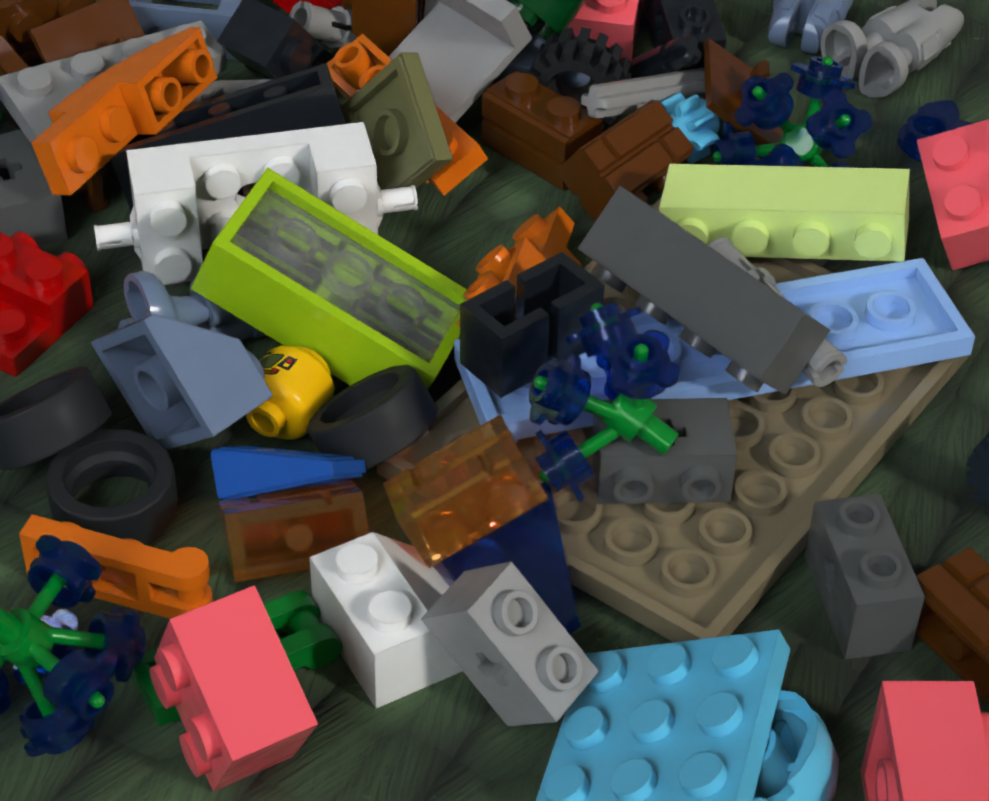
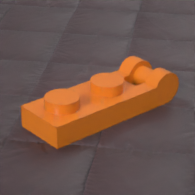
M33 514L19 533L29 580L46 584L71 550L77 549L82 553V560L62 589L169 619L213 602L212 590L207 584L210 578L208 556L203 550L196 547H183L174 552H169L144 545L134 539H121L84 529L72 522H59Z

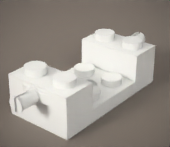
M364 122L126 150L133 200L130 222L94 225L97 251L134 245V251L141 259L142 270L154 274L163 285L195 280L203 264L202 249H209L213 241L246 197L237 194V192L247 184L256 183L267 167L377 235L384 213L418 210V199L415 185L380 190L377 183V165Z

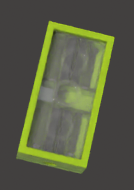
M268 167L213 241L191 287L193 291L282 345L302 346L314 350L328 364L331 374L350 386L384 369L393 366L409 365L416 369L427 390L454 346V340H457L460 336V327L457 325L460 319V304L467 301L463 296L467 289Z

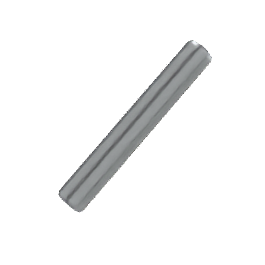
M705 68L591 85L589 93L582 94L581 105L587 106L589 117L597 119L632 113L652 99L662 102L679 92L682 93L685 99L697 94L699 98L705 100Z

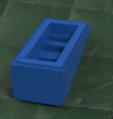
M227 446L214 448L211 451L218 499H223V501L257 499L362 477V473H366L364 459H355L352 456L256 446Z

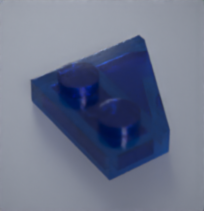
M542 482L440 560L454 581L464 571L512 561L569 634H572L581 627L576 597L572 590L569 575L570 567L566 547L562 540L556 511L558 510L557 502L547 482Z

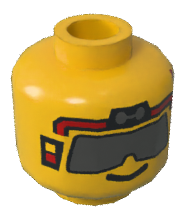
M280 345L270 349L259 361L264 370V381L273 396L246 414V418L250 426L263 436L295 440L304 437L308 433L307 427L310 419L324 404L334 397L335 386L328 364L314 350L302 346Z

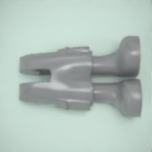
M908 0L899 6L888 7L873 15L865 26L862 27V30L855 22L838 20L824 29L821 35L820 47L822 57L829 56L832 58L833 65L830 72L839 82L847 85L859 77V88L862 94L869 98L885 97L898 90L904 84L909 72L921 70L951 44V41L962 29L964 15L961 11L948 4H942L937 7V0Z

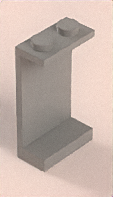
M439 0L435 7L388 57L393 60L401 52H418L435 105L456 123L530 42L532 37L517 7L507 0Z

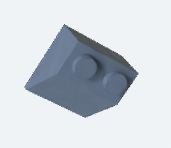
M153 314L104 334L90 342L147 436L152 437L166 450L216 436L273 396L264 381L265 374L259 360L254 354L245 349L240 339Z

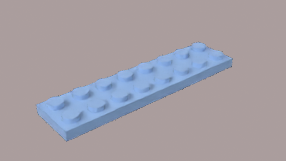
M924 258L776 283L775 285L789 302L830 329L826 339L847 358V364L841 365L844 368L843 372L835 380L971 355L975 335ZM640 308L607 313L625 357L634 354V349L638 344L647 345L649 353L645 395L650 399L727 398L728 400L778 391L764 383L759 391L755 392L725 371L732 360L718 350L709 358L690 346L679 337L685 326L673 317L664 325ZM602 338L600 345L557 368L547 361V373L543 375L601 400H614L623 389ZM460 339L454 340V360L488 445L593 426V414L536 394L533 391L534 381L500 398L460 364ZM801 372L790 389L813 385V383Z

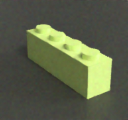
M669 164L659 211L707 245L717 238H728L744 257L905 262L909 223L910 169Z

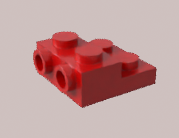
M0 232V370L17 377L89 312L94 305L89 272L80 258L69 252H63L56 257L42 251L35 240L24 232H15L11 237Z

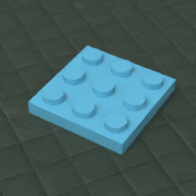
M780 630L585 653L599 672L564 714L536 801H753L791 650Z

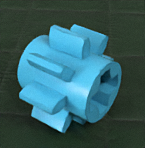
M679 92L660 102L673 119V127H679L694 147L693 154L686 159L689 164H693L711 154L709 146L719 141L717 133L720 122L719 117L706 108V100L699 98L697 94L685 99L682 93Z

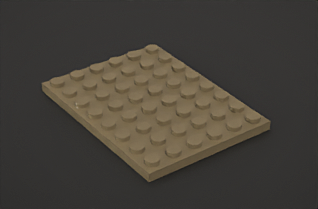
M661 198L652 206L658 211ZM745 257L756 268L762 267L774 277L776 283L833 274V272L805 259ZM592 260L584 269L593 275L591 271L597 262ZM597 278L605 285L603 306L606 313L638 308L634 303L640 296V293L629 285L620 293ZM970 355L835 380L824 387H817L813 384L788 390L786 395L776 391L728 400L737 451L731 502L597 504L592 455L549 482H543L539 478L540 471L591 438L593 426L488 445L462 379L435 402L438 407L437 419L429 430L412 445L392 458L378 464L377 474L672 642L730 636L805 549L814 503L816 501L848 498Z

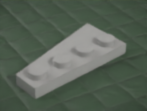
M199 20L0 76V100L31 143L52 125L48 111L68 95L115 64L169 36L190 27H200L208 52L212 57L216 74L226 70L227 52L216 42L217 39L205 24Z

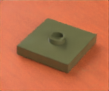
M401 52L341 106L346 124L364 122L377 165V183L380 190L409 187L411 185H415V188H418L453 160L418 52Z

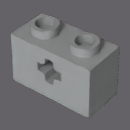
M512 561L464 571L421 618L422 622L508 727L557 722L599 672Z

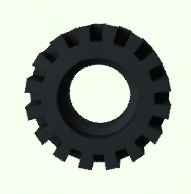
M582 27L578 37L574 36L572 28L563 29L560 38L556 33L550 35L546 43H542L538 49L529 72L542 85L562 96L576 99L580 105L582 94L589 93V91H580L570 87L561 79L559 73L564 71L581 72L592 78L596 84L631 79V73H628L630 62L628 57L619 59L623 49L617 42L608 48L606 43L609 36L600 32L597 40L589 38L591 29ZM581 105V108L587 109V106ZM617 115L604 117L602 130L605 122L611 125L616 120Z

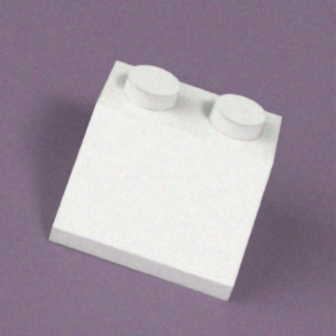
M371 532L310 557L312 598L320 610L318 620L321 624L331 626L341 641V656L376 709L462 672L461 668L421 620L454 583V580L434 553Z

